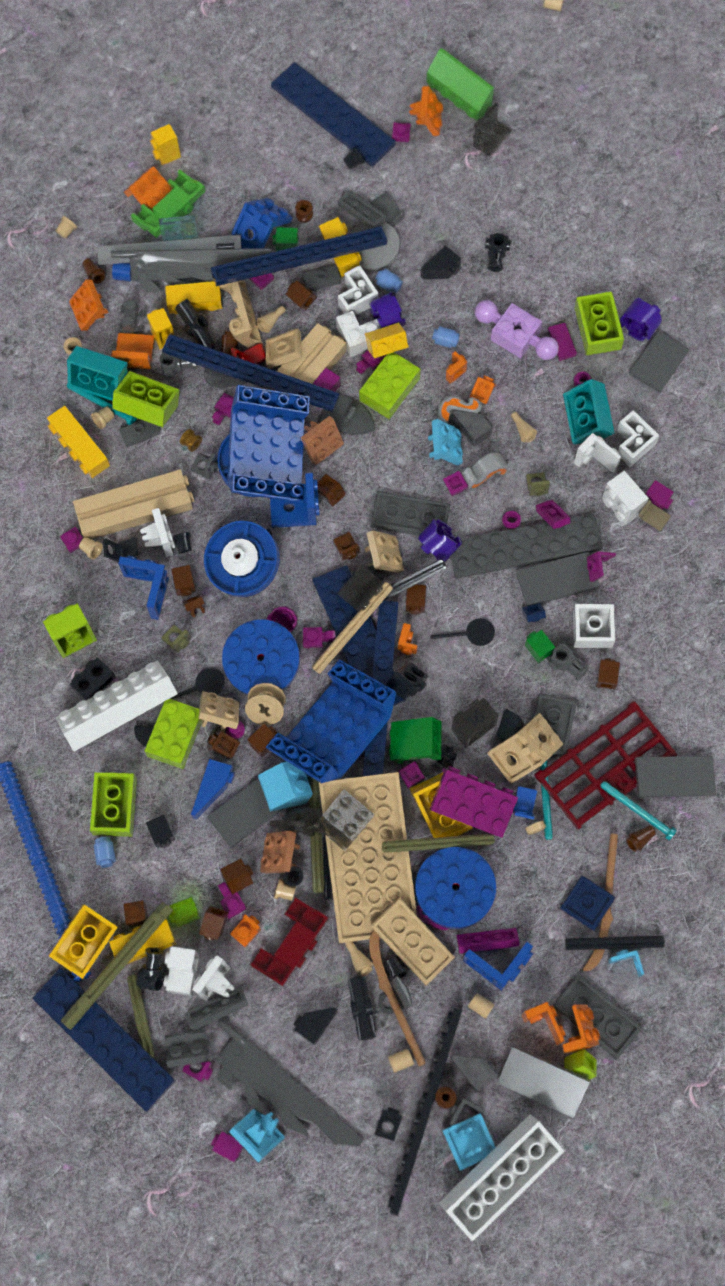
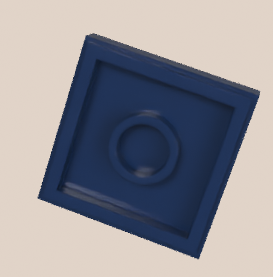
M582 875L560 909L595 932L616 897Z

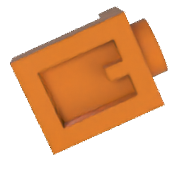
M456 351L452 353L453 363L446 369V380L450 384L467 371L466 358L462 354L459 355Z
M485 375L483 378L478 377L470 397L487 404L493 389L497 385L493 383L494 379Z
M403 623L398 650L406 655L416 654L418 646L411 644L414 632L411 631V625Z
M244 914L243 919L230 935L246 948L261 931L260 922L253 915L248 917Z

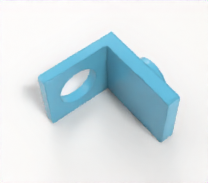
M628 949L616 952L617 956L611 957L608 960L609 964L633 958L638 977L644 975L637 950L629 953Z

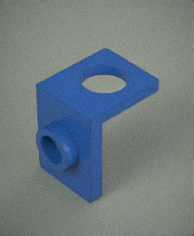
M518 786L516 792L518 800L513 810L515 816L534 820L532 812L537 790Z

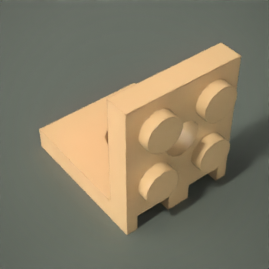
M539 713L516 734L489 750L487 754L509 783L512 784L540 767L563 743L541 713ZM510 755L516 759V762L511 760Z

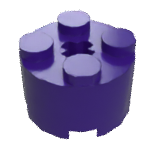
M392 292L369 303L370 312L374 319L377 318L380 328L399 323L402 327L406 325L405 318H401L402 310Z
M636 298L621 316L620 325L622 328L625 326L629 330L628 335L639 341H644V339L650 340L662 322L661 315L659 314L661 310L656 305H650L641 298Z
M433 519L418 537V540L422 543L421 549L425 553H432L437 560L442 559L444 562L462 545V541L459 536L455 538L451 532L452 528L439 519L437 521Z

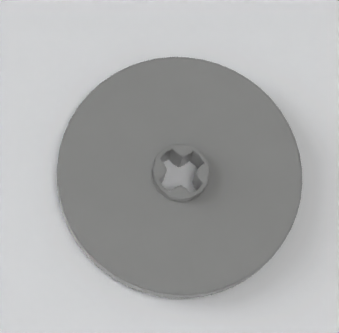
M362 223L359 226H357L351 233L364 231L371 228ZM387 223L381 225L388 240L387 245L359 252L362 259L359 263L362 269L372 271L383 269L390 265L397 257L400 249V240L396 230Z

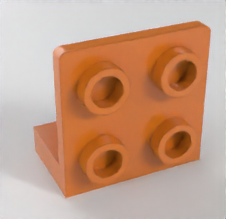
M153 166L131 184L124 193L127 197L133 195L141 205L144 204L153 211L152 208L173 188Z
M119 333L116 351L112 350L111 357L127 362V368L151 369L154 336Z
M548 1002L524 1011L521 1015L524 1023L530 1021L531 1024L545 1018L556 1045L564 1042L566 1034L562 1025H558L555 1020L557 1014L553 1005L549 1006Z
M587 1004L573 1005L572 1008L580 1035L568 1038L569 1043L562 1044L564 1053L577 1052L582 1049L598 1046V1040H600L597 1028H594L592 1021L594 1019L592 1009Z

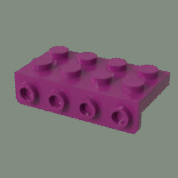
M449 766V769L443 768L442 772L444 773L429 810L503 838L518 797L512 795L514 791L505 787L499 790L495 788L496 784L487 780L481 783L477 781L478 777L469 773L463 776L459 774L461 770Z

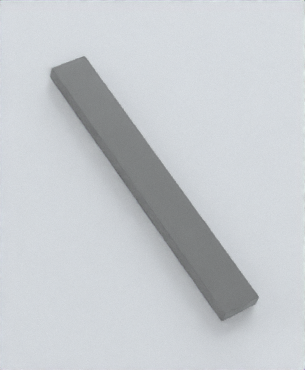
M240 235L100 246L98 247L99 265L129 263V258H111L110 252L118 250L216 249V244L234 243L235 249H241Z

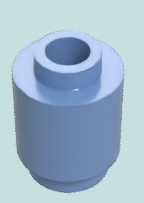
M387 269L380 270L375 278L378 286L395 294L403 284L399 276Z
M439 326L438 329H434L432 339L435 340L434 344L456 348L460 334L456 333L455 330Z
M110 837L97 838L93 845L96 864L101 865V868L111 867L112 863L116 862L114 844Z

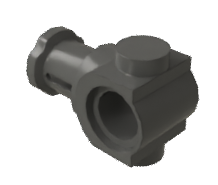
M162 351L159 360L165 377H173L179 371H182V368L193 367V369H197L196 364L165 354Z
M568 643L557 646L548 665L554 670L570 672L576 677L575 680L579 681L589 668L582 666L576 661L577 657L573 655L574 649ZM556 654H563L565 656V659H558L556 657Z

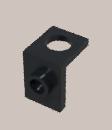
M134 537L118 543L106 538L103 539L104 557L119 562L120 557L138 556L137 538ZM108 545L112 547L113 554H110Z
M388 1107L387 1110L383 1109L375 1135L394 1141L403 1117L399 1115L400 1111ZM389 1121L393 1124L394 1130L391 1134L383 1133L381 1127L384 1122Z

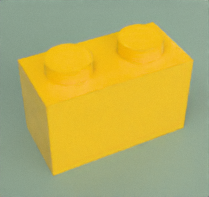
M170 124L150 132L153 156L156 160L160 161L162 166L181 157L178 139Z
M164 308L153 310L150 314H147L150 330L159 350L164 347L169 334L174 335L172 324Z
M399 323L365 333L368 351L374 358L408 348L406 332Z

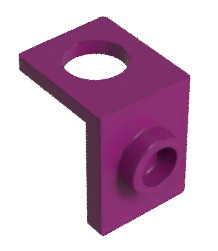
M597 551L587 557L590 582H594L604 576L602 562L612 559L616 556V553Z
M209 1061L201 1063L202 1068L198 1073L191 1072L190 1064L185 1065L182 1069L184 1073L201 1083H204L205 1080L208 1081L214 1070L212 1069L213 1064Z

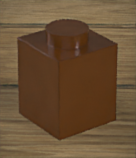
M297 280L289 285L286 295L295 304L306 311L317 298L309 288Z
M190 565L171 569L177 596L185 597L196 592Z
M416 584L407 589L406 611L410 614L417 615L425 612L427 585Z
M611 658L600 660L596 687L616 689L620 662H615L616 660Z
M263 724L247 739L248 744L263 757L269 752L266 746L275 737L277 731L272 726L267 727Z
M241 858L220 869L232 894L254 884L251 878L253 871L249 864L245 865Z
M143 900L123 904L125 922L128 927L143 925L148 919L147 906Z
M210 906L205 911L199 934L208 940H219L223 935L229 912Z

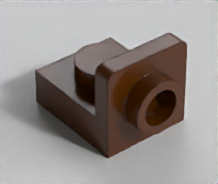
M325 474L317 482L318 493L327 498L331 506L337 504L345 496L340 483L329 475Z
M350 532L333 539V543L343 561L354 559L360 553V547L355 543Z
M216 731L209 736L207 740L209 744L206 748L214 750L230 760L234 756L240 742L223 731Z

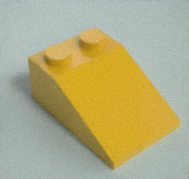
M444 772L409 789L433 838L459 836L473 829L470 825L429 810Z
M82 904L49 954V957L83 979L118 927L85 904Z

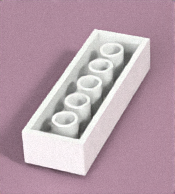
M159 661L147 664L145 668L138 672L131 673L124 680L113 683L106 690L95 693L93 697L80 701L75 707L62 711L55 718L73 751H76L178 693Z
M529 1115L438 1204L473 1242L564 1150L544 1126L532 1115Z

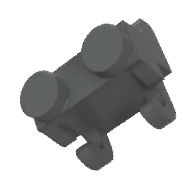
M127 300L125 305H121L120 313L124 314L123 324L118 325L117 332L132 334V332L143 333L144 326L139 325V328H136L137 317H145L147 311L142 309L141 312H138L139 305L137 302Z

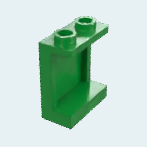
M434 717L391 722L390 760L398 764H402L404 760L422 758L441 760L442 721Z

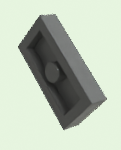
M337 265L302 273L304 285L311 291L341 284Z
M144 420L119 429L126 448L160 434L157 425Z

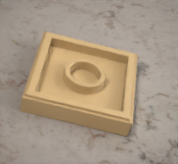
M298 328L266 340V366L268 369L302 357L301 332Z

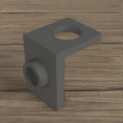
M212 453L208 459L198 454L190 470L210 479L212 474L218 469L217 456L215 453ZM204 461L207 463L204 467L205 470L197 468L199 462Z
M463 1098L459 1105L455 1103L450 1112V1115L453 1117L449 1124L451 1126L454 1125L464 1105L471 1107L481 1114H484L485 1110Z

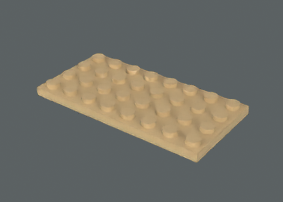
M399 773L332 780L325 783L319 782L339 943L370 939L373 932L370 925L398 898H401L417 916L409 851L389 853L382 851V843L385 841L407 840Z

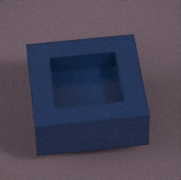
M540 603L522 607V613L527 622H537L540 619L546 618L545 610Z

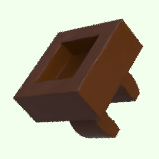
M200 594L182 602L187 612L190 611L193 618L196 617L194 614L196 608H200L201 612L205 613V609L202 606L205 603Z

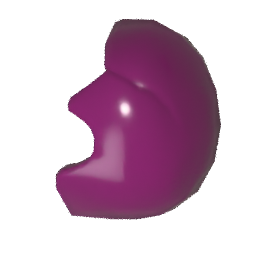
M287 606L275 608L267 616V620L279 623L290 633L297 626V615L293 609Z

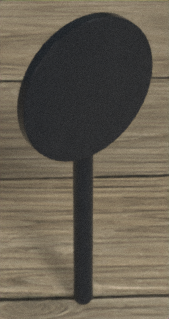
M478 618L469 623L466 632L431 635V639L467 635L468 640L472 644L485 646L493 640L495 629L490 621Z
M203 670L196 678L195 687L179 692L169 699H174L196 690L200 694L204 691L218 695L224 688V678L217 670Z

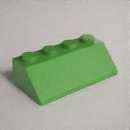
M440 48L427 71L428 85L439 91L444 98L452 101L457 108L465 111L470 118L479 121L492 109L494 87L444 49Z

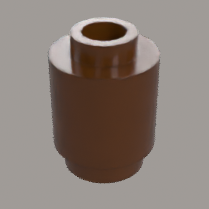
M442 1087L435 1095V1102L439 1108L449 1109L456 1102V1094L450 1087ZM445 1093L450 1096V1100L447 1102L442 1100V1095Z

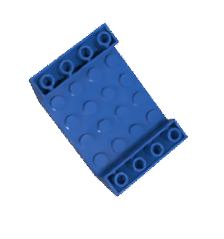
M237 385L230 418L227 481L231 493L305 503L306 484H302L303 442L301 437L304 435V419L309 414L310 396Z
M340 659L327 673L332 683L287 737L277 733L266 746L269 751L320 783L342 778L391 718L396 696L395 690Z

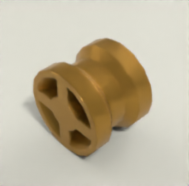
M188 429L181 436L179 443L183 446L186 445L190 452H194L200 446L202 437L195 435L192 429Z

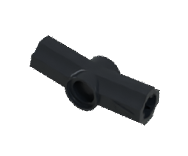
M188 299L178 304L175 310L185 323L186 333L194 338L197 344L215 349L216 345L207 330L209 326L207 319L200 314L198 315Z
M359 976L347 979L351 997L350 1005L353 1019H355L358 1039L359 1041L376 1038L372 1019L373 1010L367 993L365 977Z

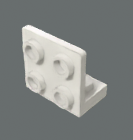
M592 433L579 446L574 464L580 468L583 463L587 464L594 457L612 473H615L621 456L615 448H610L603 438Z

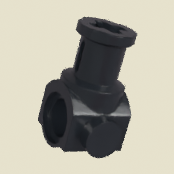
M502 233L490 234V238H486L485 249H488V256L490 257L487 269L492 272L503 270L502 259L506 256V251H510L511 240H508V236Z
M149 947L145 949L147 955L146 964L142 965L137 974L136 985L143 990L159 991L164 986L166 975L160 965L163 950Z

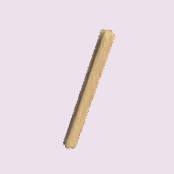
M384 582L313 664L312 668L318 674L322 673L393 589L389 583Z

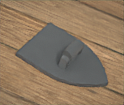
M340 394L334 411L324 410L318 420L321 423L330 416L334 419L339 432L350 435L365 434L375 430L374 422L369 412L360 403Z

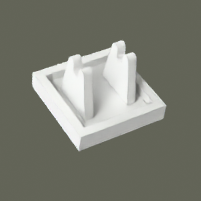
M159 508L154 509L152 513L155 523L140 530L141 534L146 533L142 539L144 541L149 540V542L145 543V547L163 546L166 557L173 556L172 549L175 548L165 513L161 514Z
M216 955L214 959H210L207 963L204 974L198 976L193 984L194 988L192 990L205 1001H208L213 992L228 998L230 995L227 989L234 990V987L224 977L230 969L229 965Z

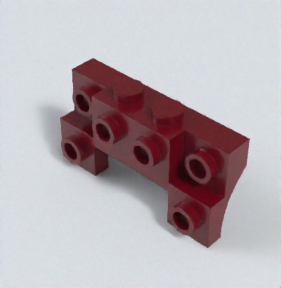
M296 897L287 912L284 913L285 916L296 923L274 956L261 948L250 964L251 967L284 987L297 968L301 969L307 960L306 954L309 950L312 952L318 944L316 939L329 920L327 916Z

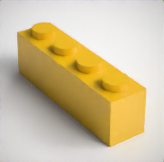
M65 405L47 417L49 422L48 429L53 435L57 434L59 436L58 441L63 448L67 447L70 450L68 453L74 461L78 460L81 464L79 467L85 475L89 474L91 478H94L110 466L107 457Z

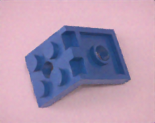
M269 198L246 202L230 236L240 235L241 249L264 248L273 227L291 223L293 216L288 214L286 209L275 205V202ZM249 229L254 233L253 238H250L248 235Z
M305 473V503L270 498L272 528L317 525L316 516L320 515L317 479L313 480V473ZM291 504L295 508L293 511L287 512L284 510V507Z
M133 556L120 557L118 564L124 577L152 582L146 607L151 619L159 620L169 581L167 570H164L165 565L157 564L149 559L144 561L137 560Z
M526 942L503 974L470 949L464 955L463 962L502 991L509 980L514 982L521 972V969H519L520 965L525 966L531 959L533 946Z

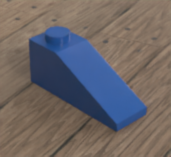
M209 759L191 812L193 819L197 820L228 788L229 783H233L235 772H233L232 765Z

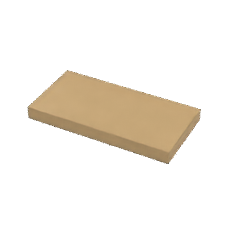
M398 898L370 925L424 985L431 982L455 958L401 898Z

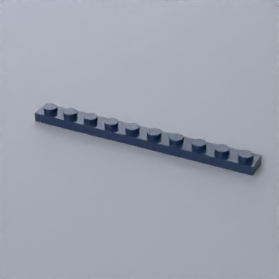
M382 226L214 266L211 267L210 272L215 285L220 286L387 245L388 240Z
M169 334L162 349L165 354L268 390L310 396V405L330 412L334 411L340 394L171 334Z
M382 601L378 611L372 678L384 685L392 677L399 604V602ZM388 722L365 748L363 776L383 774Z

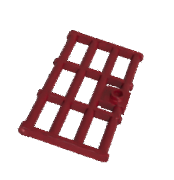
M633 701L628 704V708L605 725L601 724L598 730L572 749H567V753L544 770L536 772L534 776L575 828L580 830L584 823L608 805L612 806L616 798L608 795L601 788L600 785L603 781L609 783L622 794L627 795L637 787L636 775L630 778L623 769L629 765L636 774L634 763L636 757H641L659 742L667 751L660 757H677V753L640 709L639 705ZM636 712L642 722L615 740L609 731ZM648 727L654 737L628 756L621 746ZM604 735L611 744L583 764L577 754ZM617 750L623 760L598 779H595L589 770ZM572 759L579 768L557 785L551 787L545 778ZM584 774L591 784L566 803H563L557 794ZM597 790L603 797V800L576 819L570 809Z

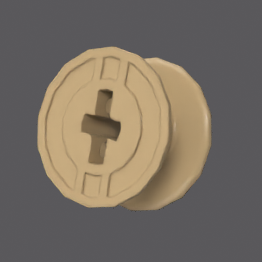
M271 683L257 684L248 692L245 712L248 718L257 724H275L284 715L283 707L286 703V696L276 685Z

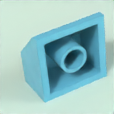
M282 762L258 775L270 812L306 804L313 794L306 774L288 762Z

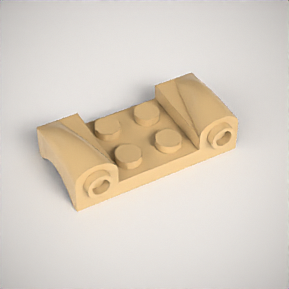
M241 280L220 285L219 287L229 292L234 303L237 304L235 311L238 317L232 319L229 324L233 337L249 349L259 343L263 344L246 282Z

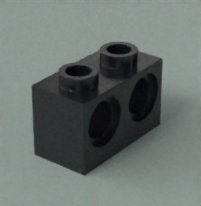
M97 657L95 660L89 661L85 669L72 678L70 686L83 700H87L93 697L95 693L103 691L116 676ZM97 670H103L100 676H94ZM89 683L87 689H80L82 684Z
M410 662L396 670L386 686L395 690L396 694L404 700L409 696L413 697L417 692L420 693L427 685L425 681L429 676Z

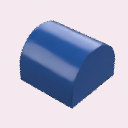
M130 262L113 264L112 277L114 280L131 282Z

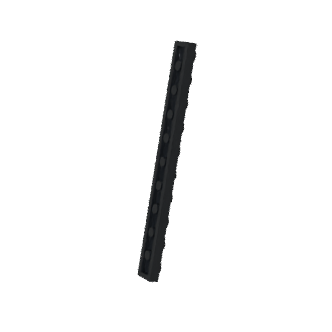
M454 1008L453 1013H448L445 1023L449 1025L447 1033L442 1032L439 1044H442L441 1052L436 1051L433 1064H436L434 1073H429L426 1083L430 1085L428 1093L423 1092L420 1104L423 1105L421 1113L417 1112L414 1120V1125H417L415 1134L410 1133L407 1145L411 1147L409 1153H404L400 1166H403L404 1169L402 1175L397 1174L395 1180L396 1194L395 1196L391 1195L387 1208L391 1209V1214L397 1216L399 1215L435 1095L438 1091L462 1014V1010Z

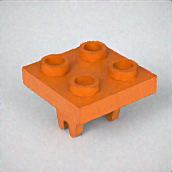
M429 86L422 87L421 101L410 104V108L413 110H410L409 113L417 116L419 120H416V123L418 125H426L433 136H438L442 127L441 113H443V105L436 98L435 92Z
M89 279L84 281L69 300L81 331H87L96 319L104 318V314L108 313V310L101 303V294L97 293L93 281Z

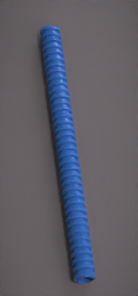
M9 761L0 763L1 786L5 788L3 790L6 793L5 797L9 799L7 802L10 804V809L13 810L12 815L15 816L14 820L17 821L16 826L19 827L18 831L21 832L20 837L23 838L22 842L25 843L24 848L27 849L26 853L30 855L28 857L29 860H32L30 864L34 866L35 877H38L39 888L42 889L41 893L45 895L43 897L46 900L45 904L49 906L48 911L51 912L50 917H53L52 922L55 923L54 928L57 929L56 933L59 935L58 939H60L71 922V919H68L70 915L66 913L67 908H64L65 902H62L63 897L60 896L59 886L55 884L57 882L56 879H53L52 868H49L50 863L47 862L48 857L45 856L46 852L43 851L42 841L38 839L40 836L37 834L38 830L34 828L35 823L32 822L33 818L30 817L31 812L28 811L29 807L26 806L27 801L24 800L25 796L22 795L23 791L20 789L21 785L18 784L19 780L16 778V773H14L13 764ZM73 972L71 973L73 976H75L74 981L77 982L83 981L91 976V972H87L84 978L82 979Z

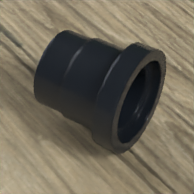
M356 148L352 149V152L343 158L350 170L359 164L365 163L362 155Z
M190 532L180 533L172 537L178 553H186L192 550Z
M291 866L290 872L283 874L285 883L292 887L301 884L303 881L302 870L299 867ZM296 872L299 875V879L296 882H290L288 875Z
M394 956L385 962L390 974V981L395 976L401 979L409 972L407 967L403 966L398 956Z

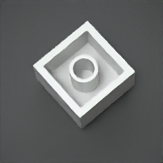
M625 471L606 484L602 497L604 504L608 508L611 507L615 512L616 518L620 522L623 521L625 525L638 517L649 499Z
M575 604L573 609L574 648L613 647L615 642L614 604Z

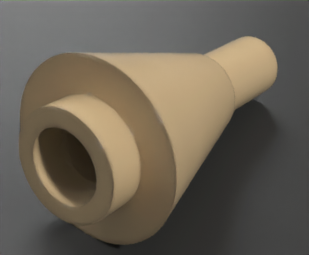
M280 306L274 312L257 318L258 329L269 333L278 317L286 311L285 308Z
M517 412L512 413L511 417L516 423L521 441H533L537 430L522 420Z
M346 942L345 945L351 953L356 975L365 976L372 971L373 962L358 950L353 942Z

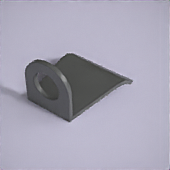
M387 192L369 203L386 215L387 221L385 223L392 227L405 217L406 213L399 211Z
M395 976L392 980L394 994L401 1009L409 1008L412 1006L409 990L405 983L398 976ZM384 993L379 998V1008L386 1014L394 1013L392 1008L387 1009L383 1006V1000L387 997Z

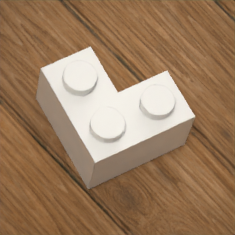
M361 266L344 273L345 285L348 291L338 295V306L343 314L353 311L356 316L369 309V303L378 298L377 290Z
M353 311L336 317V328L346 342L349 356L352 357L368 351L365 333L380 329L377 319L359 325Z
M635 411L630 412L622 419L617 429L626 439L618 450L621 459L631 467L657 444L659 434Z
M171 947L170 952L167 951L165 964L169 968V975L166 974L164 978V987H166L167 992L192 996L199 955L195 950Z

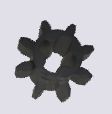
M445 744L441 746V760H436V767H453L454 760L457 757V754L453 753V747Z

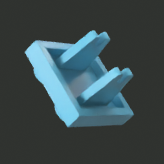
M439 419L433 420V434L428 436V441L433 440L434 451L429 453V457H434V460L443 459L455 465L463 464L460 429Z
M253 1109L229 1132L259 1163L282 1142L285 1136L276 1128L279 1120L278 1118L274 1120L271 1118L272 1112L264 1115Z
M481 1113L443 1130L459 1170L482 1161L496 1148Z

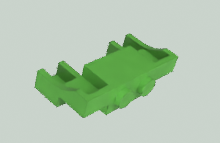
M182 170L177 171L178 177L174 181L168 180V184L173 189L152 208L153 211L143 204L141 205L142 211L139 214L135 215L133 213L131 215L132 221L144 231H149L156 238L167 228L171 230L174 226H177L186 214L188 215L192 212L194 202L206 192L205 186L202 183L192 179Z

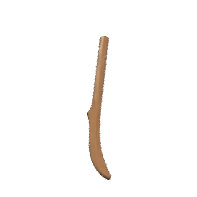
M610 834L605 890L610 894L613 892L618 834ZM611 907L601 921L598 937H608L610 924L613 921ZM605 949L594 950L582 971H589L596 967L602 959Z
M373 930L370 936L369 949L377 972L379 988L386 994L420 1067L426 1064L391 987L381 958L380 936Z

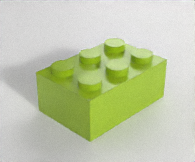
M612 291L576 297L574 309L586 356L621 350L624 337Z
M394 352L387 354L360 389L359 401L390 420L419 381L421 369Z
M129 371L113 392L112 409L163 427L178 407L180 389Z
M78 603L68 605L64 608V611L58 614H51L46 620L42 621L62 658L97 641Z
M172 699L166 700L145 748L147 757L184 769L202 724V719H199V709Z
M94 772L90 832L93 836L133 837L137 778L134 773Z

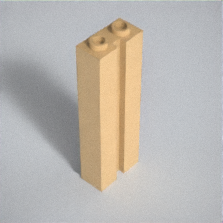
M317 323L301 342L302 357L282 364L277 372L312 384L325 368L331 370L346 353V342L341 336L331 335L332 332L328 327Z
M180 469L73 501L83 537L95 539L155 521L152 510L159 508L161 514L165 513L166 517L192 510L191 503L195 501L192 491L188 492L186 486H189L187 475H182Z

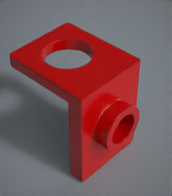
M261 343L244 352L231 348L232 356L237 357L238 355L242 360L254 364H259L266 360Z

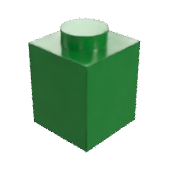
M276 227V234H273L272 244L276 245V251L298 246V228Z
M542 629L537 633L533 631L526 637L525 647L538 664L553 654L555 646Z

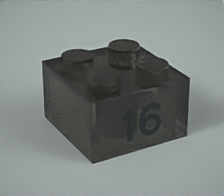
M482 698L480 701L476 699L469 705L468 710L465 712L460 711L453 717L451 731L462 745L467 748L497 725L499 715L485 698Z

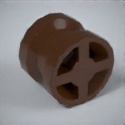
M308 200L297 202L295 206L297 220L302 223L311 221L313 218L311 202Z

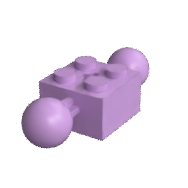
M483 300L475 307V316L478 321L496 324L492 329L491 341L517 357L522 358L531 345L535 347L538 357L543 360H551L558 354L559 346L554 338L538 337L541 332L542 321L513 303L503 315L498 313L497 306L490 300Z

